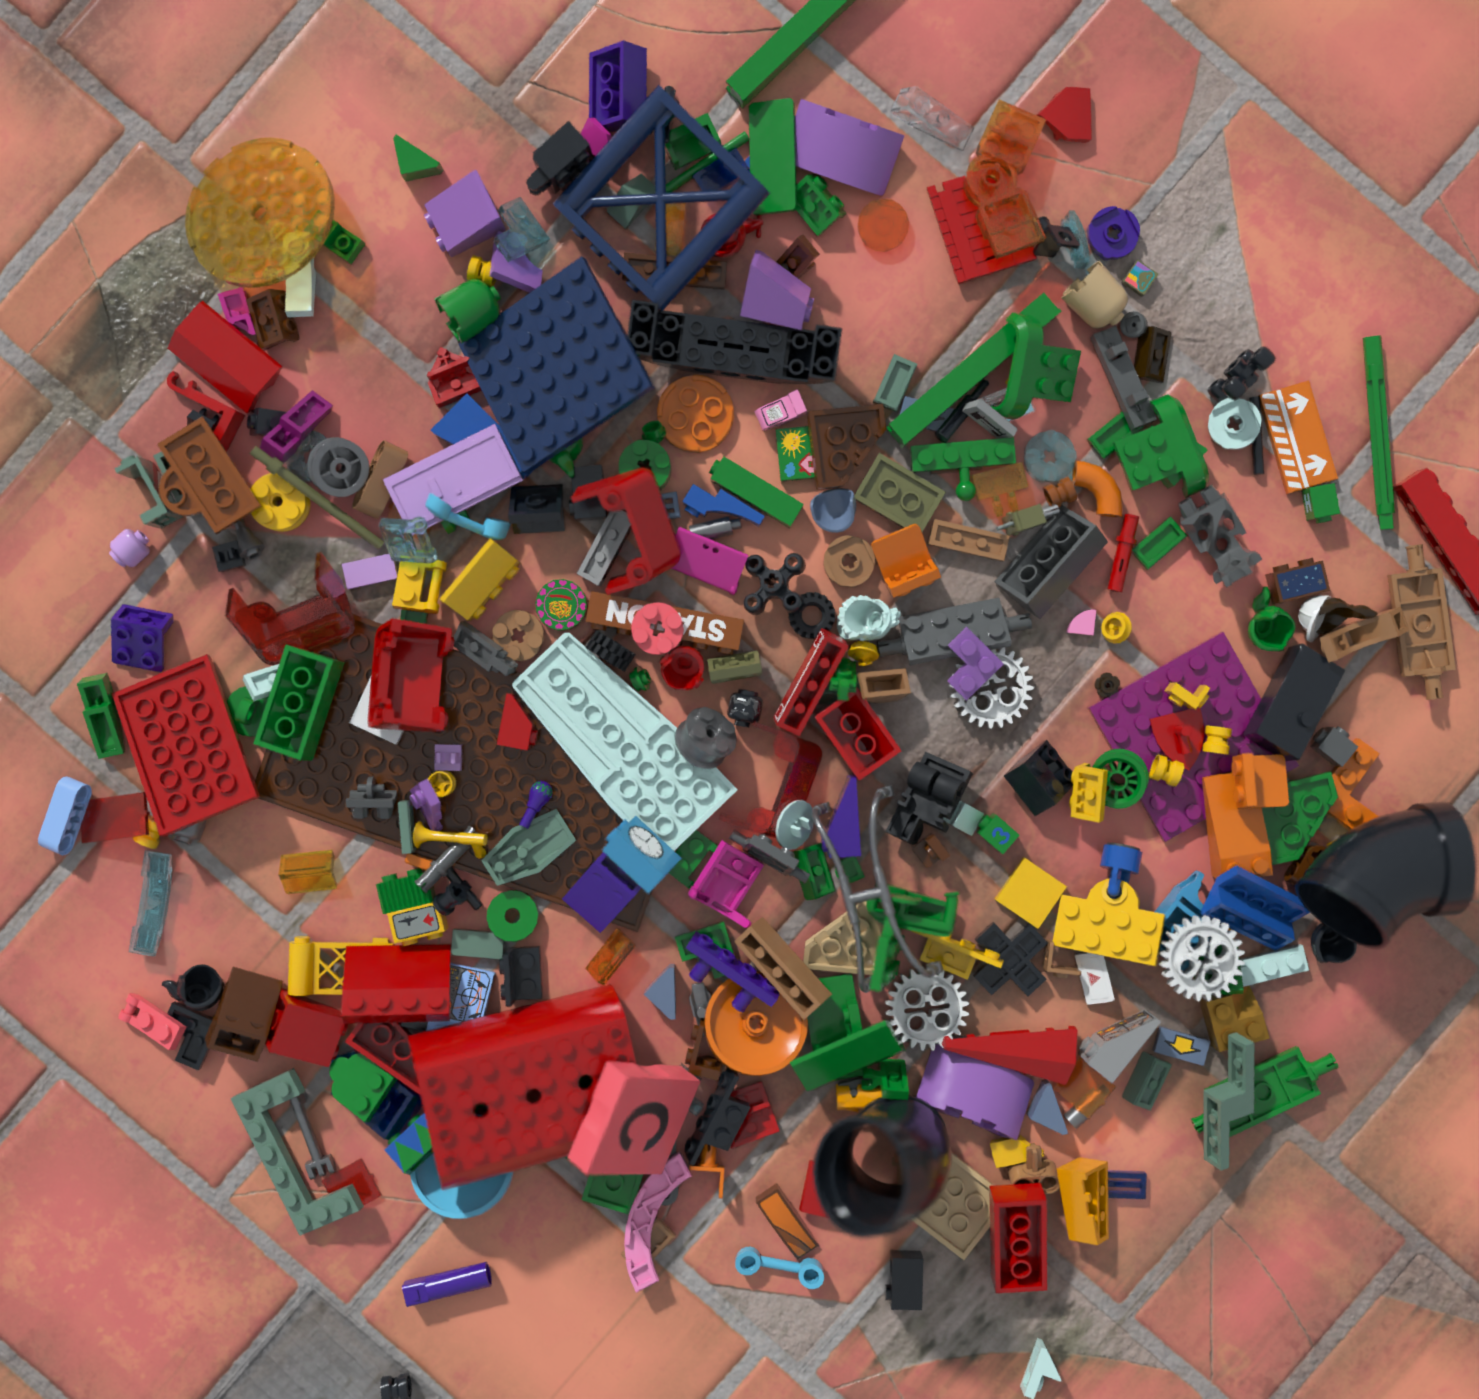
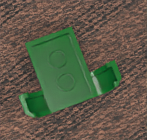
M1018 313L1009 315L1006 318V322L1011 323L1016 330V343L1003 402L999 406L991 407L1005 419L1015 420L1026 413L1031 404L1032 397L1071 402L1081 351L1043 345V329L1037 318Z
M1168 394L1149 401L1161 424L1113 443L1131 491L1180 472L1183 479L1182 491L1185 498L1199 493L1207 487L1209 472L1181 402Z

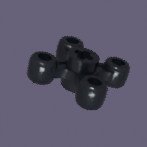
M1266 346L1260 347L1255 352L1250 349L1243 351L1225 369L1223 374L1227 379L1219 378L1214 381L1207 390L1208 394L1216 402H1221L1227 398L1233 401L1239 399L1258 380L1259 375L1255 371L1257 369L1264 371L1275 362L1276 357L1274 353Z
M798 553L787 555L784 565L779 570H769L766 561L759 555H751L747 558L745 563L746 570L752 576L760 578L761 587L756 593H751L744 599V608L748 613L760 615L765 610L766 603L772 598L781 599L783 607L791 614H798L804 609L805 603L802 596L797 592L789 590V580L793 576L803 573L806 568V562Z

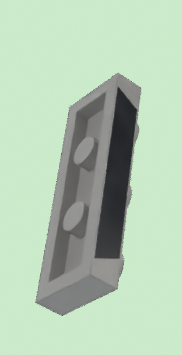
M625 511L609 512L577 572L578 575L598 586H602L632 530Z

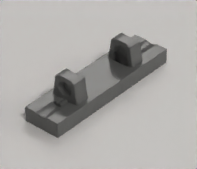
M1114 326L1093 334L1090 339L1130 430H1135L1156 421V415L1148 400V393L1141 384L1129 357L1128 348L1125 342L1122 341L1117 327Z

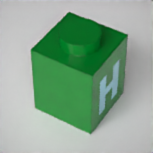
M1335 483L1301 490L1306 520L1315 519L1316 524L1332 521L1331 516L1340 514Z

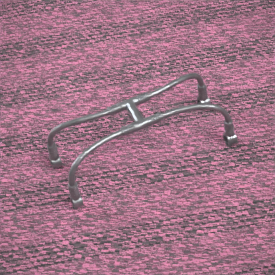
M892 785L877 789L870 812V848L877 888L852 893L848 876L845 875L838 854L819 818L822 814L832 812L830 803L825 802L812 808V818L833 859L839 875L838 882L850 924H852L854 930L859 989L864 993L870 991L871 977L864 979L863 946L858 923L860 919L856 908L857 903L880 898L885 916H888L898 944L913 967L920 974L928 978L943 972L941 961L926 964L927 969L923 968L908 948L896 923L883 867L880 866L876 841L877 810L880 799L895 795Z

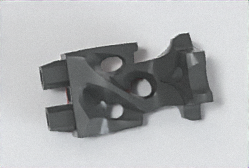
M1212 484L1200 491L1201 496L1206 502L1201 506L1197 507L1191 497L1179 502L1182 514L1180 523L1199 552L1207 551L1216 561L1218 569L1213 572L1214 582L1217 584L1223 581L1225 586L1229 587L1238 579L1253 573L1255 564L1261 561L1262 557L1258 552L1248 550L1241 544L1236 535H1244L1246 530L1226 494H1220ZM1225 518L1232 520L1234 524L1233 529H1230L1223 521ZM1199 530H1205L1208 537L1206 539L1199 538ZM1220 538L1227 540V547L1224 550L1217 548L1216 543Z

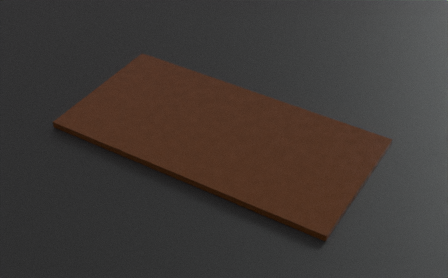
M318 602L302 649L345 663L313 761L298 760L266 749L255 780L260 795L258 799L402 849L398 802L410 800L409 796L412 795L410 790L414 786L428 779L432 773L440 771L434 770L435 744L462 745V771H449L456 778V788L451 794L438 797L442 819L439 822L443 826V829L440 831L461 833L470 825L475 830L474 832L487 835V845L483 846L487 855L512 828L518 826L528 808L526 805L531 786L537 781L549 783L553 789L552 798L536 813L534 818L557 809L576 841L539 873L502 885L572 909L562 898L603 853V848L608 844L605 840L606 837L623 820L606 803L515 691L513 682L522 673L515 671L514 674L505 676L501 672H488L464 653L453 649L443 657L439 706L444 707L445 712L448 713L447 726L441 732L404 730L399 743L396 745L349 723L371 677L375 635L377 629L382 624ZM506 693L516 695L535 723L534 730L538 731L537 742L535 746L531 745V749L528 751L497 745ZM368 777H375L376 784H384L385 790H397L398 798L395 802L391 818H378L377 808H368L369 814L366 818H353L351 807H346V799L349 798L350 791L357 790L358 784H367ZM413 806L414 824L416 825L418 821H421L425 828L431 830L421 810ZM427 841L422 843L419 848H416L417 850L413 853L436 861L453 842ZM472 847L452 866L494 882L482 863V859L476 858ZM641 888L610 923L638 932L652 891L648 894Z

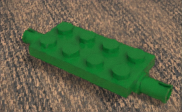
M1294 1046L1254 1065V1113L1230 1121L1229 1137L1320 1095L1321 1093L1316 1082L1319 1080L1318 1077L1339 1068L1338 1063H1334L1336 1061L1334 1056L1328 1053L1326 1056L1310 1063L1305 1060L1300 1048ZM1227 1078V1079H1224V1080H1222V1081H1220V1082H1218V1083H1216V1084H1214V1085H1212V1086H1210V1087H1208V1088H1205L1204 1090L1209 1089V1088H1212V1087L1217 1086V1085H1220V1084H1223V1083H1225V1082H1228V1078ZM1204 1113L1191 1118L1198 1134L1203 1132Z

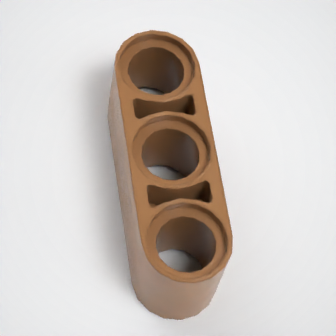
M385 440L379 444L369 465L368 478L364 486L355 495L352 504L353 509L375 519L381 516L390 498L383 479L403 470L408 458V451Z

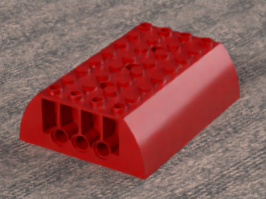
M611 984L408 1035L442 1191L569 1156L580 1126L591 1107L594 1092L606 1063L623 1062L636 1064L626 1016L618 995ZM582 1075H590L592 1077V1084L586 1089L578 1086V1080ZM532 1088H536L541 1092V1096L536 1102L526 1100V1094ZM483 1102L488 1105V1112L484 1116H476L473 1113V1108L477 1103Z

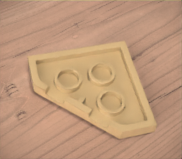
M865 901L858 903L856 908L860 919L858 923L863 946L864 975H872L878 938L883 933L884 925L877 922L868 913ZM878 902L877 908L883 909L882 902ZM847 912L805 941L803 962L809 969L858 974L854 930L852 924H850Z

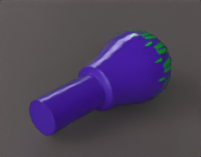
M537 781L531 786L526 805L528 808L519 823L520 826L529 829L536 813L552 798L553 789L549 783Z

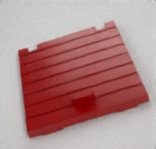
M1006 163L997 165L999 174L996 175L992 174L991 168H987L942 182L944 191L937 193L935 185L927 187L933 211L958 284L1037 259V256L1033 253L1034 247Z

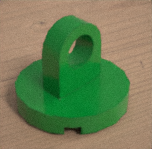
M246 686L240 687L231 693L227 704L237 733L253 737L257 734L268 697L253 701Z

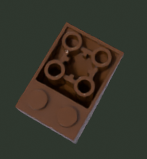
M233 966L205 1037L207 1048L258 1062L268 1037L283 981Z

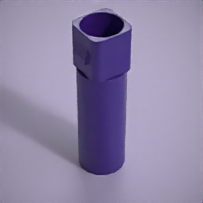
M486 1261L406 1280L402 1285L406 1306L410 1307L491 1287V1271Z

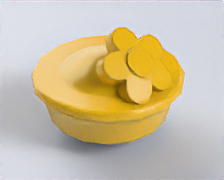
M1113 612L1107 615L1101 625L1102 634L1108 642L1114 644L1122 643L1130 636L1132 630L1129 617L1121 612Z
M867 641L852 643L851 648L847 652L851 658L859 661L858 665L860 666L870 665L879 658L876 645Z

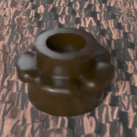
M1103 673L1095 681L1097 693L1103 698H1107L1119 691L1120 681L1118 677L1112 676L1111 673ZM1106 683L1110 684L1109 688H1106Z

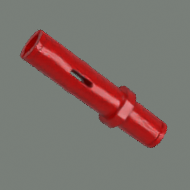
M1124 514L1120 535L1116 537L1118 544L1107 590L1121 593L1123 591L1132 548L1137 542L1135 535L1139 516Z

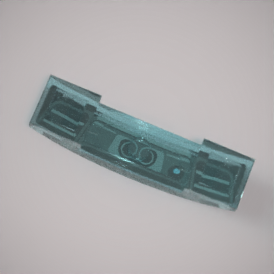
M145 850L141 876L144 877L137 922L132 927L128 952L156 956L169 905L172 881V854Z

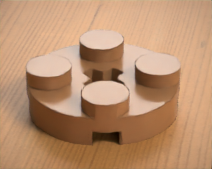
M846 535L835 539L829 545L824 554L823 565L827 576L837 585L855 587L864 583L872 574L875 565V555L868 542L858 537ZM848 554L849 557L856 558V561L853 563L854 568L850 569L849 566H843L842 562L845 560V555Z
M513 610L503 614L492 629L493 641L508 652L507 657L512 658L514 661L529 660L536 656L542 648L545 635L543 625L536 616L526 611ZM515 629H518V631L524 630L525 635L522 637L524 640L522 643H519L518 640H512Z

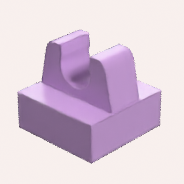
M435 744L434 770L462 771V745Z

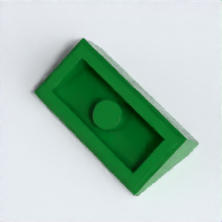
M821 843L792 851L795 854L794 858L799 860L797 867L810 874L805 884L800 881L805 900H815L836 892Z

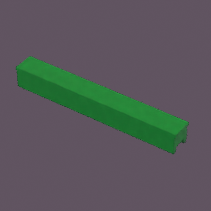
M810 0L726 80L728 85L726 90L743 109L856 0Z
M1042 293L1019 314L1034 316L1038 319L1043 329L1060 314L1061 310L1054 305L1045 293ZM1007 323L889 423L886 429L899 443L901 449L1014 354L1016 330L1011 323Z

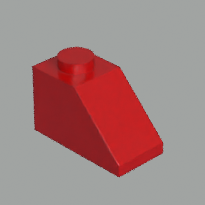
M506 693L497 745L528 751L531 749V745L535 746L537 742L538 731L534 730L535 723L516 695Z

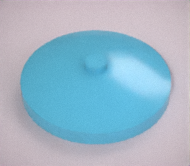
M433 1153L410 1174L417 1196L433 1212L449 1218L467 1219L489 1211L503 1198L510 1186L514 1171L442 1191Z

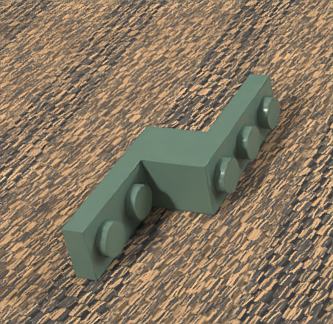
M1237 1032L1228 1035V1082L1203 1090L1204 1160L1220 1171L1229 1168V1122L1254 1113V1042Z

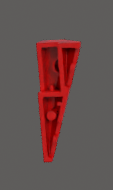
M1068 1026V1029L1054 1030L1051 1027L1040 1032H1030L1027 1029L991 1032L989 1036L976 1037L974 1034H967L966 1038L956 1039L944 1036L942 1046L947 1051L1066 1085L1076 1065L1078 1030L1075 1026Z

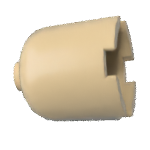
M1097 261L1086 269L1089 274L1082 281L1076 278L1063 292L1061 298L1089 326L1102 328L1109 323L1114 326L1124 317L1122 311L1127 305L1128 297L1125 290L1100 261Z

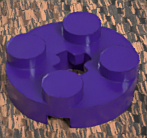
M1116 206L1100 210L1087 227L1088 244L1093 252L1103 260H1118L1130 254L1137 245L1140 235V225L1135 215L1127 209L1123 210ZM1109 227H1112L1113 230H1119L1118 239L1114 240L1108 237Z

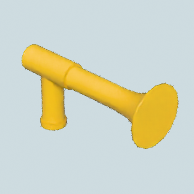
M418 821L414 827L413 843L416 848H419L422 843L427 841L471 845L476 858L482 859L486 856V850L483 846L487 845L488 837L486 834L433 831L425 828L423 823Z

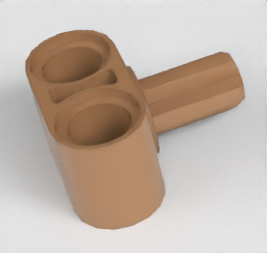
M1031 1143L1030 1146L1026 1147V1162L1008 1167L1011 1185L1041 1183L1045 1195L1055 1193L1060 1188L1055 1163L1049 1159H1042V1148L1039 1145H1035V1143Z

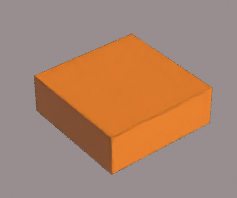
M410 853L407 854L404 862L427 870L433 860Z

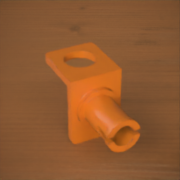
M705 1144L701 1151L700 1162L695 1165L690 1164L689 1170L720 1172L719 1199H723L724 1166L716 1164L717 1147L710 1145V1150H708V1144Z

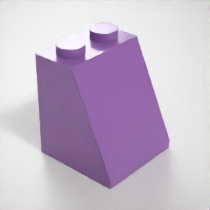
M477 170L472 171L424 204L428 213L424 214V217L431 229L436 228L439 236L435 239L441 251L447 250L450 257L494 237L498 231H506Z
M756 250L749 270L740 316L801 330L803 321L809 322L814 298L809 297L811 288L765 253Z

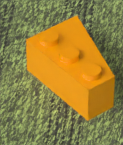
M1079 1157L1056 1168L1069 1240L1099 1245L1109 1239L1108 1162Z

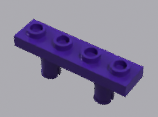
M697 931L693 934L686 949L699 957V960L689 973V976L694 981L701 983L711 968L714 967L742 987L732 1001V1006L739 1012H744L755 996L770 1007L774 1005L780 993L767 978L758 974L750 964L742 963L736 959L734 954L728 949L720 948L708 935L700 934Z

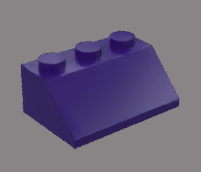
M623 40L589 53V118H596L607 131L617 132L646 100L647 48Z

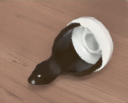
M1319 595L1309 598L1301 605L1298 619L1303 629L1307 632V641L1313 642L1319 634L1332 631L1347 618L1371 619L1376 617L1378 613L1365 605H1349L1340 598Z

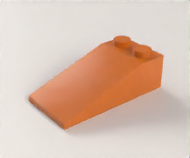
M1232 772L1202 777L1212 876L1216 879L1236 865L1260 878L1272 876L1271 850L1262 808L1236 809L1234 775Z

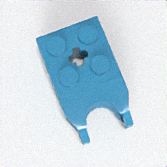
M1196 870L1186 880L1175 885L1155 910L1156 913L1166 915L1161 941L1169 942L1170 938L1166 932L1173 934L1175 930L1174 924L1183 927V918L1191 923L1193 915L1199 917L1200 920L1202 919L1201 909L1204 904L1201 903L1198 897V891L1204 877L1202 872ZM1197 935L1192 937L1190 941L1191 947L1197 945L1199 940ZM1160 943L1159 951H1166V947ZM1185 960L1182 962L1180 967L1182 971L1189 967V961Z

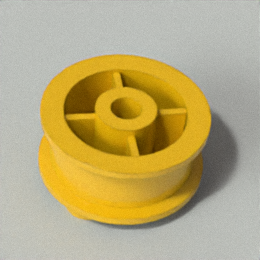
M266 474L259 478L251 487L252 492L262 506L251 513L260 525L274 531L286 532L299 527L308 517L311 506L310 499L277 474ZM279 499L283 500L281 506L277 505Z

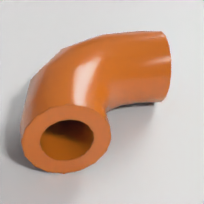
M1075 461L1072 483L1076 487L1086 488L1093 493L1097 502L1096 515L1122 517L1121 491L1114 478L1100 466L1084 461Z

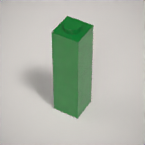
M724 456L721 461L716 459L709 471L712 475L710 478L712 483L789 529L804 505Z

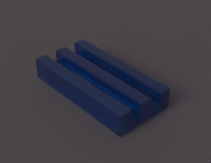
M1108 1170V1178L1140 1179V1181L1108 1180V1187L1140 1188V1192L1108 1190V1198L1146 1199L1147 1174L1145 1171Z

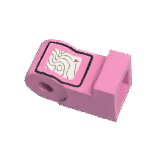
M797 389L783 398L760 407L755 411V415L762 431H766L806 415L807 410Z

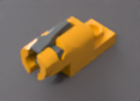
M863 1077L839 1082L836 1084L837 1110L859 1112V1109H862L871 1101L882 1097L881 1086L879 1085L872 1090H863L861 1080H870V1078Z

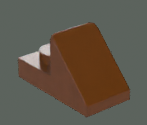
M801 235L776 262L799 279L815 265L814 260L820 253L804 235Z

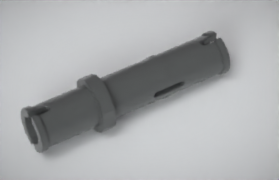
M469 825L464 833H473L475 830ZM453 842L436 861L433 860L430 863L431 866L415 883L427 893L442 876L445 877L448 874L447 871L471 845Z

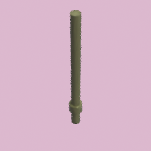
M257 446L250 452V455L264 464L266 470L271 474L280 476L377 550L384 544L383 540L285 468L283 462L278 458H272Z

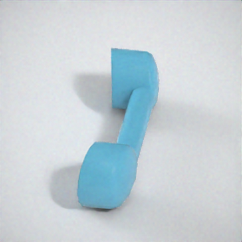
M429 493L425 503L428 511L437 518L446 520L488 539L503 540L506 538L511 526L508 521L486 517L483 525L451 512L452 507L432 493Z
M754 1247L740 1249L735 1257V1267L742 1275H752L762 1266L798 1273L800 1283L808 1289L819 1288L824 1281L823 1266L814 1258L803 1259L800 1263L761 1256Z

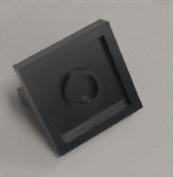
M563 484L511 487L508 518L509 524L513 525L514 534L565 531Z

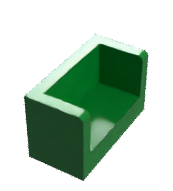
M708 113L695 118L721 144V140ZM684 125L672 129L670 141L665 143V151L674 170L712 153Z

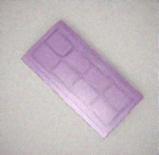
M494 424L383 479L407 530L413 536L443 521V519L437 518L426 508L425 503L429 493L434 494L452 507L451 512L457 514L522 482L523 479L499 430Z

